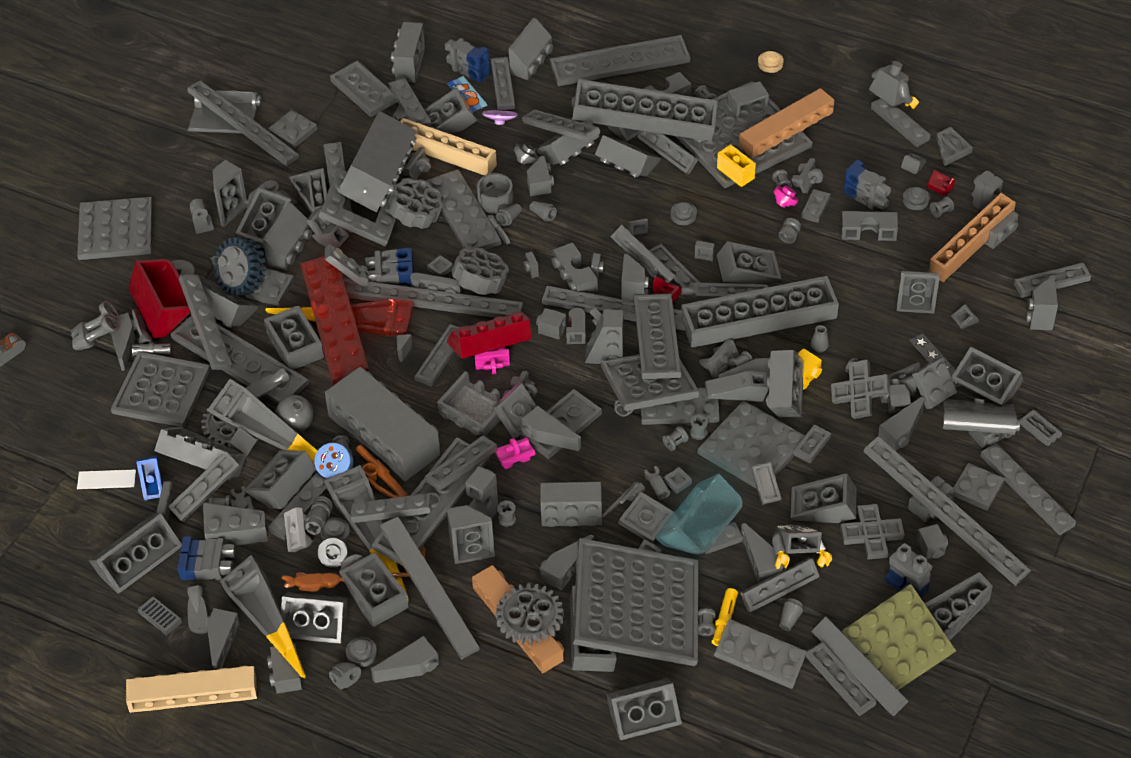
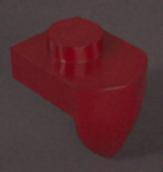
M934 170L926 187L941 195H947L953 190L955 179L954 176L949 178Z
M654 278L652 285L653 294H671L673 303L681 294L680 287L666 283L662 278Z

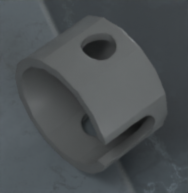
M498 173L487 174L478 181L477 197L483 211L498 214L499 210L513 205V185L507 176ZM489 182L493 183L490 187H486Z

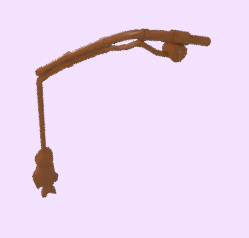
M362 445L356 448V451L368 462L363 465L362 469L368 478L369 484L390 498L408 496V493L402 489L399 483L390 475V471L379 460H376ZM377 475L389 485L396 495L376 483ZM423 545L420 552L425 559L426 549ZM299 572L296 574V578L290 576L281 577L286 581L284 587L291 588L297 586L299 590L310 592L318 591L322 587L334 588L340 581H344L342 577L334 573L306 574ZM407 572L391 573L394 578L410 577Z

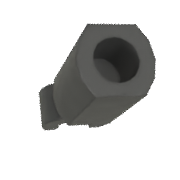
M654 466V474H650L645 469V479L650 481V485L658 499L662 500L669 497L670 491L662 476L659 475V468Z

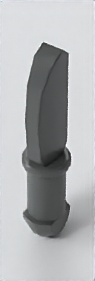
M488 215L487 218L495 231H497L506 245L509 244L510 240L501 228V224L498 223L494 215Z

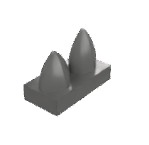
M727 339L722 346L713 349L714 355L712 357L701 359L699 362L702 367L710 371L713 378H719V374H722L729 367L728 360L739 355L734 340Z

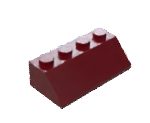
M514 312L505 317H496L494 320L478 322L476 325L463 326L451 332L447 339V344L463 359L531 340L530 319L523 312Z

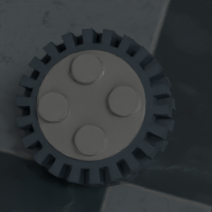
M228 238L218 247L221 251H216V255L219 258H214V262L217 263V266H214V270H218V273L214 275L215 278H220L217 283L222 285L221 289L226 290L225 293L249 295L259 289L257 285H262L263 283L260 279L265 277L262 271H266V267L263 266L266 260L261 258L264 253L259 251L260 245H256L257 242L251 240V238Z

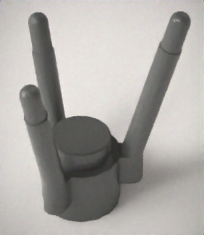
M633 482L624 494L602 514V517L609 514L619 503L622 504L627 499L633 502L640 492L645 493L646 488L640 482Z

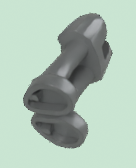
M103 301L99 304L101 314L97 318L89 322H81L71 330L74 350L90 348L94 346L96 338L113 333L119 329L120 323L116 320L119 318V315L110 302Z

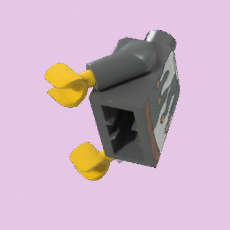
M801 525L776 526L775 532L772 535L774 551L778 555L775 562L776 568L779 569L781 563L784 564L785 569L787 568L790 557L784 553L816 552L820 554L817 564L821 567L824 564L828 566L832 560V555L824 551L825 546L821 541L822 532Z

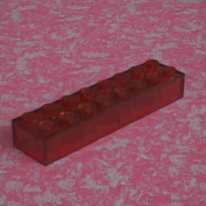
M325 256L301 263V269L333 384L335 385L359 367L371 373L343 273L326 261Z

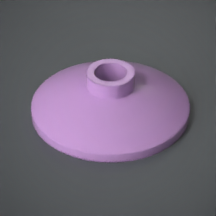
M489 110L483 112L485 117L495 120V124H505V120L517 117V113L511 111Z

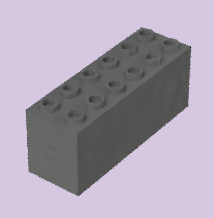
M379 111L338 192L377 212L379 206L383 207L389 194H391L417 140L414 137L417 130Z
M359 367L325 391L328 416L404 481H407L440 456L439 432L437 428L426 422L421 414L414 412L409 404L403 403L394 392L391 393L369 371Z

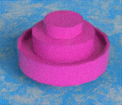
M776 186L773 191L777 199L776 203L784 208L790 205L795 206L799 201L795 196L796 192L788 186Z

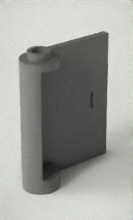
M214 90L251 119L255 120L258 106L262 104V97L259 96L258 92ZM194 97L195 109L188 131L241 133Z
M974 398V401L952 399L943 401V429L1011 435H1015V432L1020 430V420L1017 419L1014 404H1003L1001 406L997 403L984 402V399Z

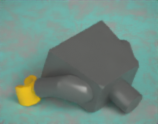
M893 61L892 65L880 67L871 74L873 83L869 90L893 107L905 102V106L908 107L910 105L914 109L919 104V101L910 95L908 87L909 78L901 72L902 63Z

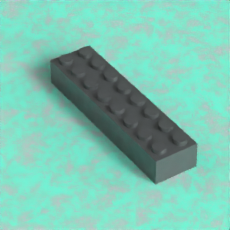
M578 79L572 120L712 141L715 130L717 101Z
M828 276L683 304L681 320L691 348L726 341L727 339L732 340L836 319L839 303Z

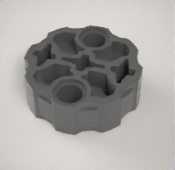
M405 178L399 184H395L388 200L390 204L389 211L403 225L419 227L421 229L428 228L430 224L437 221L442 210V195L424 180Z
M465 248L459 252L452 269V276L458 281L460 286L477 294H497L505 283L509 268L502 261V258L495 253H490L481 248Z

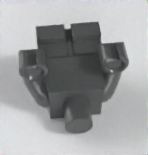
M899 379L891 380L892 385H890V395L880 396L881 403H888L889 413L900 412L911 404L909 389L905 384H899Z

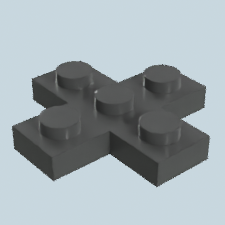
M868 360L849 363L850 381L831 384L832 402L834 404L851 402V416L853 419L872 416V398L890 395L889 376L884 374L870 377V362Z
M877 504L857 506L859 522L844 523L840 526L843 544L864 543L867 560L888 558L886 541L904 540L905 534L901 518L881 520Z

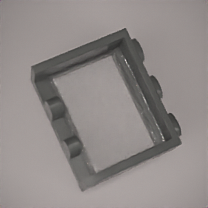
M466 371L437 402L439 414L443 418L452 420L456 425L468 429L475 436L486 437L500 421V418L493 409V406L501 400L499 391L497 389H493L490 393L485 391L484 383L480 380L475 385L472 384Z

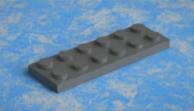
M459 169L426 180V182L441 193V202L443 203L441 212L463 249L481 248L487 250L501 245V239Z
M671 294L634 295L642 379L681 378Z

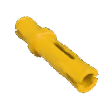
M732 588L725 591L719 618L715 621L714 626L716 629L712 643L718 646L727 622L732 618L738 592Z

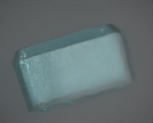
M718 473L699 482L655 535V538L665 547L697 555L702 554L711 547L741 509L742 498Z

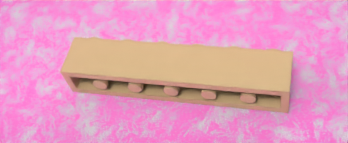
M402 118L400 121L417 130L414 136L417 140L412 147L414 151L424 148L425 155L485 176L491 174L497 166L496 150L405 118Z
M241 666L229 669L220 668L211 671L200 670L192 673L156 675L155 677L146 678L136 677L126 680V702L129 712L257 699V681L254 666Z

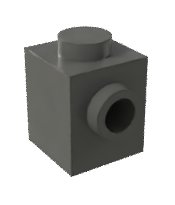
M545 308L542 315L539 314L536 320L538 334L559 340L566 328V314Z
M938 524L918 529L917 543L927 560L945 555L948 539L945 534H942Z

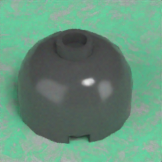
M289 395L279 402L275 415L297 434H302L311 426L314 411L311 403L306 398L299 395Z

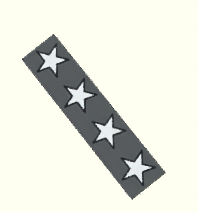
M923 333L909 340L929 363L943 357L952 377L956 370ZM953 381L955 388L961 385Z

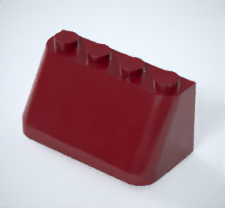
M167 259L136 261L128 288L153 338L166 337L191 313L179 282L180 276L174 264Z

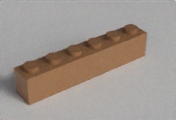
M821 88L740 133L739 147L751 158L764 153V151L775 147L778 143L789 139L794 134L803 131L808 126L833 113L834 99Z
M1000 193L930 259L929 273H940L939 280L944 282L989 240L990 230L1015 210L1016 202Z
M493 565L472 577L473 589L496 616V605H500L499 599H505V592L511 594V588H514L512 584L509 585L505 581L503 573L500 570L497 571ZM548 635V641L542 638L540 644L534 640L532 646L529 645L528 641H525L523 645H521L520 639L516 641L542 673L563 662L564 648L551 635Z

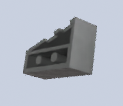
M321 168L290 176L292 186L309 214L312 215L316 209H322L330 188L324 169Z
M604 309L597 327L592 333L589 343L586 345L585 363L601 364V361L623 357V310Z
M203 503L204 535L206 540L223 538L225 544H234L235 546L268 542L267 522L264 511Z

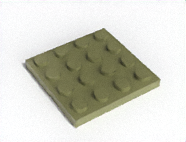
M911 584L842 630V633L897 690L956 652Z

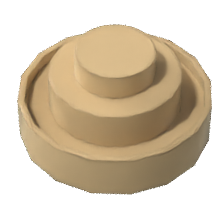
M774 51L764 52L758 58V66L761 70L768 73L778 72L783 67V57Z

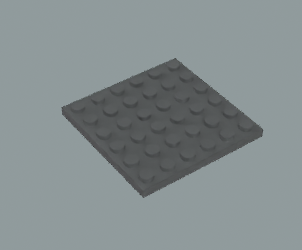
M753 81L748 82V83H746V84H744V85H742V86H740V87H743V86L752 84V83H754V82H753ZM728 92L711 99L717 101L716 122L712 141L676 136L724 188L736 184V182L717 168L718 152L729 145L734 146L756 163L755 174L811 148L813 143L800 131L789 139L778 143L775 147H771L764 151V153L751 158L739 147V134L781 110L769 98L768 107H764L760 100L740 106V115L736 116L728 105Z
M579 538L577 543L573 644L696 666L698 662V560Z

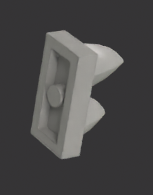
M295 507L284 513L288 552H296L307 548L313 542L305 533L307 515L303 514L302 508Z

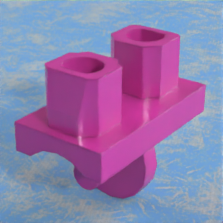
M505 347L495 349V351L475 355L476 370L491 369L493 375L496 374L497 368L510 366L509 349L506 350Z
M527 437L518 441L512 438L509 440L510 444L497 448V451H495L504 469L511 468L513 463L518 461L527 462L531 456L535 455V450L531 447Z

